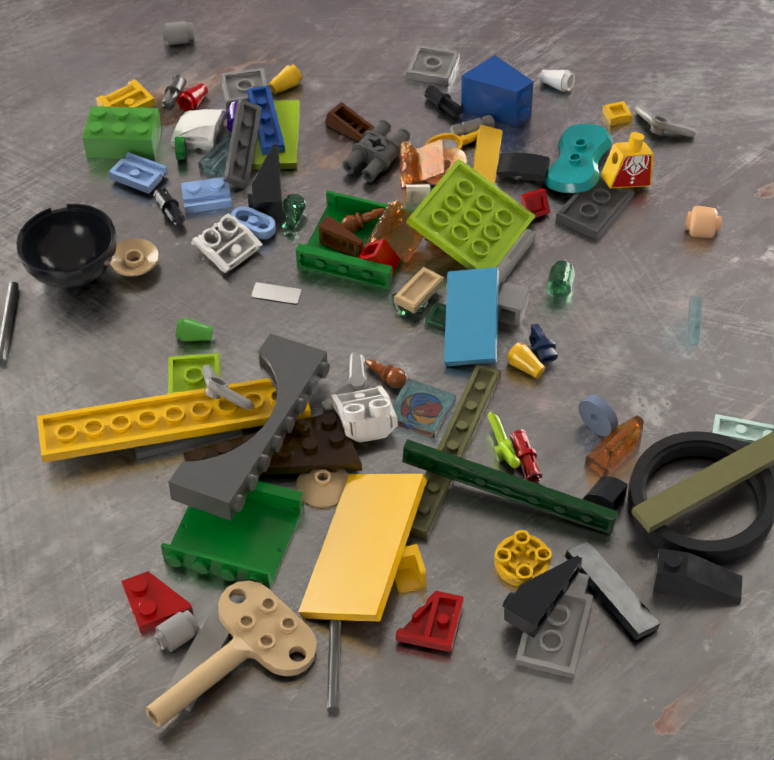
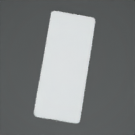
M257 282L251 297L297 304L302 290Z

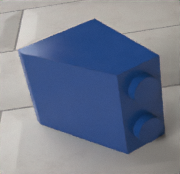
M494 55L462 75L461 107L464 113L478 117L492 115L496 122L516 127L531 117L534 81Z

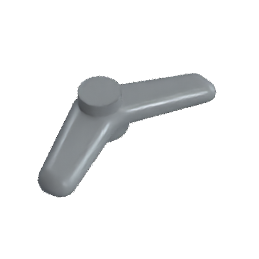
M642 105L635 107V112L652 125L650 131L655 134L662 135L664 131L687 137L696 135L693 128L670 123L668 118L653 115Z
M357 352L350 354L349 381L334 393L336 395L368 389L365 361L362 354ZM331 397L322 404V408L328 412L335 411Z
M210 365L202 367V373L207 386L206 395L214 399L223 397L243 409L251 410L254 408V405L248 398L227 388L228 383L218 378Z

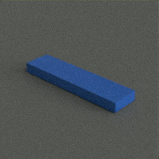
M270 86L247 89L249 102L262 107L257 132L262 155H268L273 144H278L279 153L286 152Z

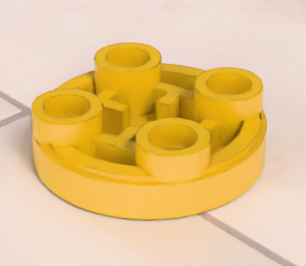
M518 530L514 535L505 538L497 546L494 555L495 570L505 582L519 587L521 584L548 571L549 566H551L552 552L539 538L530 535L525 530Z

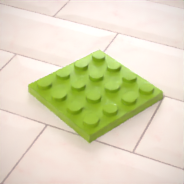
M458 158L410 215L406 223L468 270L497 267L533 221L535 215Z

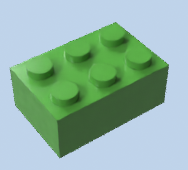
M91 106L82 137L87 158L124 159L126 153L130 152L148 160H155L162 132L159 108Z

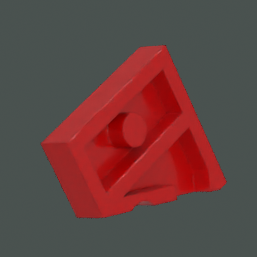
M149 571L121 581L140 633L157 627L178 612L183 613L188 610L191 614L193 613L191 603Z
M435 591L427 599L426 604L419 607L412 614V619L403 629L399 628L396 631V641L451 652L464 603V596Z

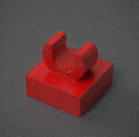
M541 188L520 195L522 206L533 213L535 218L550 213L545 189Z

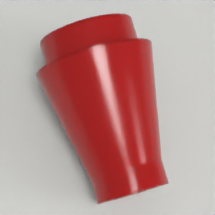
M200 83L195 87L182 91L177 99L179 107L185 112L196 110L208 94V88Z

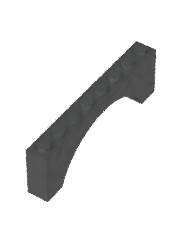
M270 333L258 350L260 369L270 379L277 393L276 404L268 421L256 435L232 451L205 460L182 462L168 481L171 500L231 521L236 512H240L243 509L249 492L255 490L261 473L263 471L266 472L269 468L274 453L280 451L284 437L287 433L292 432L296 418L299 414L302 415L304 413L307 401L317 392L319 382L322 378L325 379L330 369V364L327 363V352Z

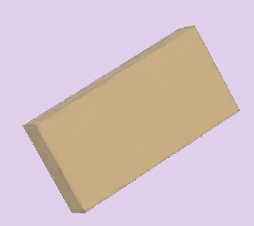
M423 267L394 296V303L415 314L444 284V277Z

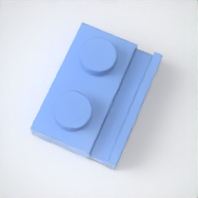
M127 152L124 159L121 158L109 171L111 180L148 194L160 183L162 176L168 174L167 166Z
M224 177L181 183L185 214L232 207L229 183L223 181Z

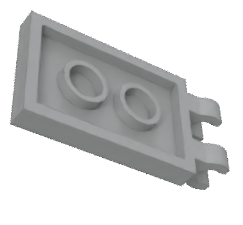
M579 573L574 590H567L534 638L523 632L516 656V665L574 679L593 601V595L586 594L589 575Z

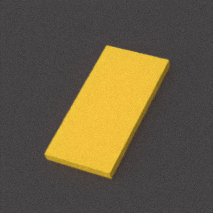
M349 474L298 611L303 619L381 621L427 482L424 474Z

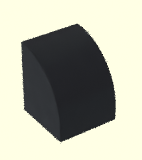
M603 476L583 497V500L616 511L625 501L628 484L615 477Z

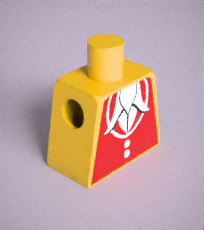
M632 132L628 142H620L613 145L601 172V177L610 189L651 186L654 154L648 145L643 142V134Z

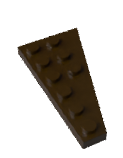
M336 411L296 421L292 432L287 433L284 437L280 451L275 452L272 456L266 474L310 473L312 469H327L329 472H338V468H352L353 471H362V463L351 438L345 435L340 417ZM257 432L184 452L185 462L205 460L225 454L246 443Z

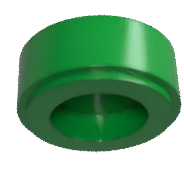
M184 136L175 137L176 160H185L187 156Z

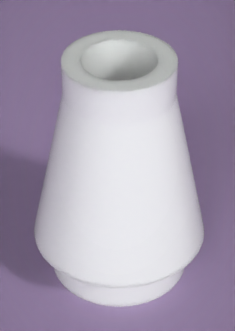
M543 69L540 74V82L565 92L573 88L575 75L570 73L569 70Z

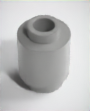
M192 22L165 23L166 28H162L163 41H168V45L189 43V40H194Z
M186 610L183 613H176L155 627L157 634L154 635V638L162 650L167 648L172 652L195 637V632L199 631L200 627L194 616Z

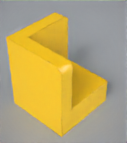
M417 544L404 548L394 578L399 593L426 588V569Z

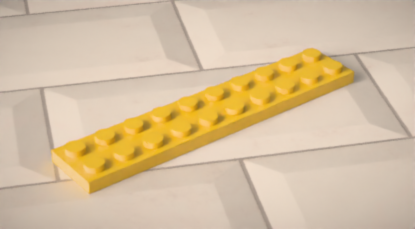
M264 378L228 384L227 388L248 398L252 402L254 408L251 410L243 409L223 397H220V399L211 398L205 394L207 388L39 415L37 416L42 460L44 463L263 426L273 412L277 393L270 379ZM308 401L302 415L299 414L296 420L311 417Z

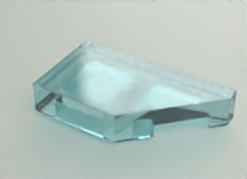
M690 295L688 344L698 345L703 298L696 295Z

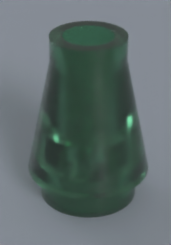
M290 194L283 201L282 227L287 231L296 230L306 209L305 199L302 196Z

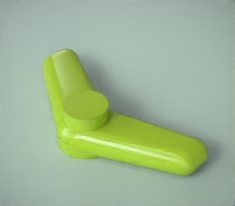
M492 411L489 412V423L498 443L494 450L499 462L506 460L512 468L519 467L520 460L515 455L510 440L507 439L498 415L493 414Z

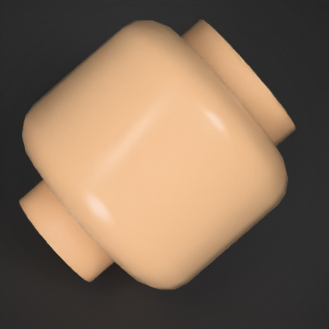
M694 206L692 211H687L685 230H689V234L692 237L711 239L715 235V231L721 230L722 217L717 216V210L714 207Z

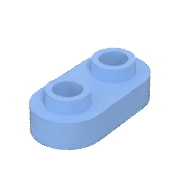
M241 206L234 209L231 213V216H234L239 223L245 225L256 238L267 239L276 232L274 219L255 209Z

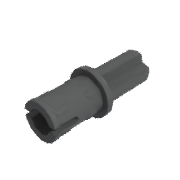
M177 74L173 77L171 84L166 87L165 96L162 100L163 109L173 110L179 94L187 83L184 76Z

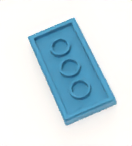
M497 267L448 272L444 363L446 366L497 362L499 270Z

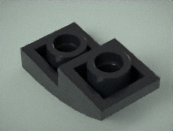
M500 153L496 173L499 178L522 176L524 181L547 179L550 159L546 156L530 153Z

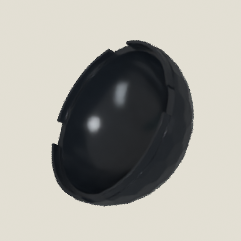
M66 204L67 207L52 211L51 208H48L30 218L23 225L16 239L18 258L26 271L37 281L50 287L62 289L81 287L100 277L110 266L115 256L117 235L110 217L98 208L85 204Z

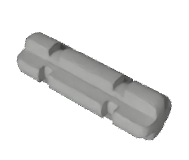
M492 115L483 116L482 119L476 118L462 122V125L458 123L451 126V133L458 136L467 135L479 130L480 125L494 128L495 120Z

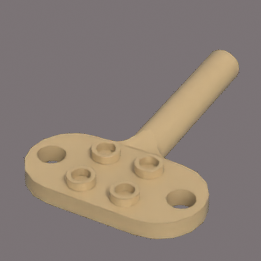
M253 581L236 582L226 588L221 594L218 603L219 620L224 628L233 636V639L145 708L146 714L157 727L163 726L248 658L259 661L274 674L282 676L298 675L307 670L314 662L317 650L314 633L305 622L266 586ZM234 595H241L245 598V601L236 604L230 598ZM293 652H300L305 656V659L296 662L291 660L289 655Z

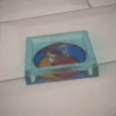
M408 378L392 405L397 415L398 426L435 439L456 402V394Z

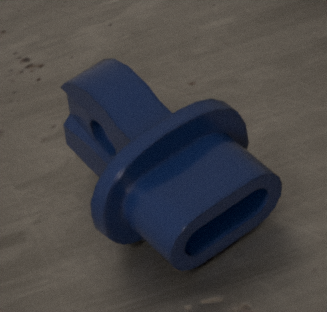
M539 324L531 325V334L529 336L532 346L531 351L541 363L555 361L558 358V354L555 351V342L552 339H547Z

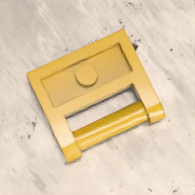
M134 79L128 82L127 86L106 96L101 95L97 97L96 103L98 106L150 108L155 105V100Z

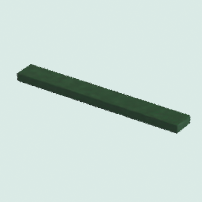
M409 439L406 440L403 447L402 462L612 535L618 511Z

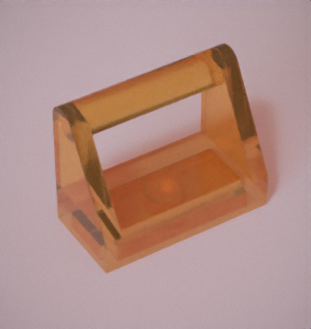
M636 415L620 424L615 431L608 435L586 456L585 463L601 475L609 476L640 446L644 425L643 419Z

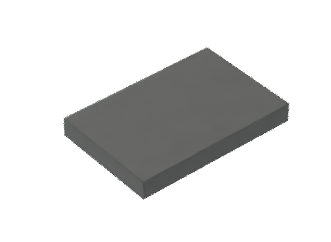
M600 176L598 183L592 189L586 192L575 193L556 214L555 221L598 240L631 201L634 191L627 188L610 189Z

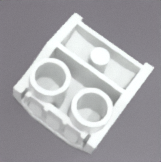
M202 109L184 112L173 132L170 141L171 147H175V137L184 136L186 149H213L216 146V136L223 130L222 123L227 118V110Z
M229 213L222 217L220 222L204 230L202 235H198V237L193 238L191 241L192 245H196L224 273L234 269L263 245L245 225L239 223Z
M382 385L361 391L331 395L333 408L341 419L345 435L359 443L386 438L398 426L397 415L389 395Z

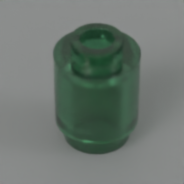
M558 261L551 267L546 289L552 296L563 298L571 293L575 277V271L571 263Z

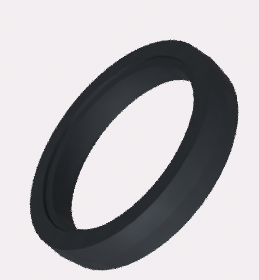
M690 431L673 434L651 445L636 462L628 486L629 510L639 532L656 549L688 552L716 565L726 564L749 555L768 536L774 524V477L770 469L767 468L748 479L758 497L759 513L747 529L735 536L721 540H698L681 535L666 525L648 533L632 514V509L636 505L648 500L646 484L651 475L660 466L670 460L684 456H707L721 460L746 446L730 437L711 432Z

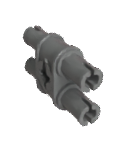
M381 120L375 128L364 133L359 143L353 145L351 154L342 162L343 169L348 173H353L362 162H365L369 165L362 171V176L366 181L373 182L381 171L389 169L392 161L401 155L403 146L410 140V132L401 128L392 139H388L385 136L391 131V125L386 120Z

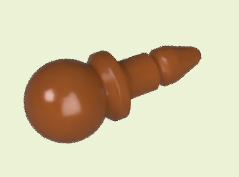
M373 209L371 212L362 214V216L359 212L355 216L348 215L343 218L341 225L352 233H356L360 228H365L364 223L379 218L385 213V209Z
M367 359L365 361L366 365L372 371L381 375V380L387 382L390 387L398 389L406 384L407 375L404 370L394 368L391 364L385 366L375 360Z

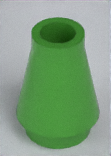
M187 317L184 319L178 318L175 339H181V342L211 341L214 326H209Z

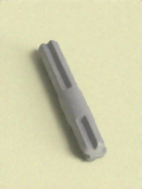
M526 229L498 264L499 287L535 241L536 233L530 229Z

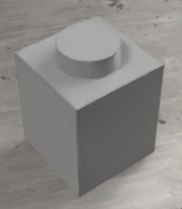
M504 282L498 298V322L520 326L528 305L529 288Z

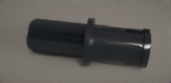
M434 85L426 88L424 92L426 93L424 94L425 98L435 103L439 110L444 109L453 117H460L463 113V108L454 102L448 93L441 92Z
M162 188L157 189L154 192V198L161 206L162 213L168 215L176 226H180L182 222H185V216L179 209L178 201L171 197L166 188H163V190Z

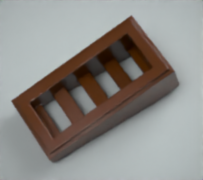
M342 102L327 113L325 120L327 126L358 142L364 135V133L361 134L359 131L363 129L367 132L375 128Z
M329 216L319 225L320 244L345 255L359 258L363 250V241Z

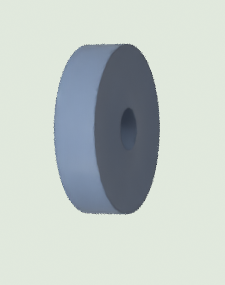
M589 395L580 402V416L591 431L599 436L606 437L617 429V416L604 399L596 395Z

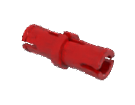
M523 429L516 430L511 433L510 440L514 446L516 456L520 460L525 480L537 483L543 476L537 464L536 451L531 447L526 431Z

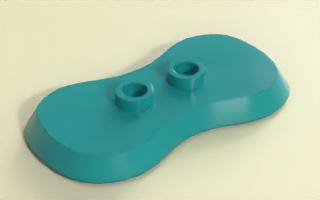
M576 124L568 127L558 142L559 158L551 165L547 173V179H544L546 186L563 193H581L592 189L600 178L599 160L612 145L611 134L604 127L594 124Z

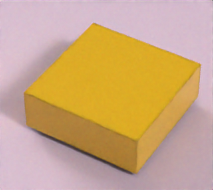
M625 101L603 105L602 112L610 126L632 122L633 115Z

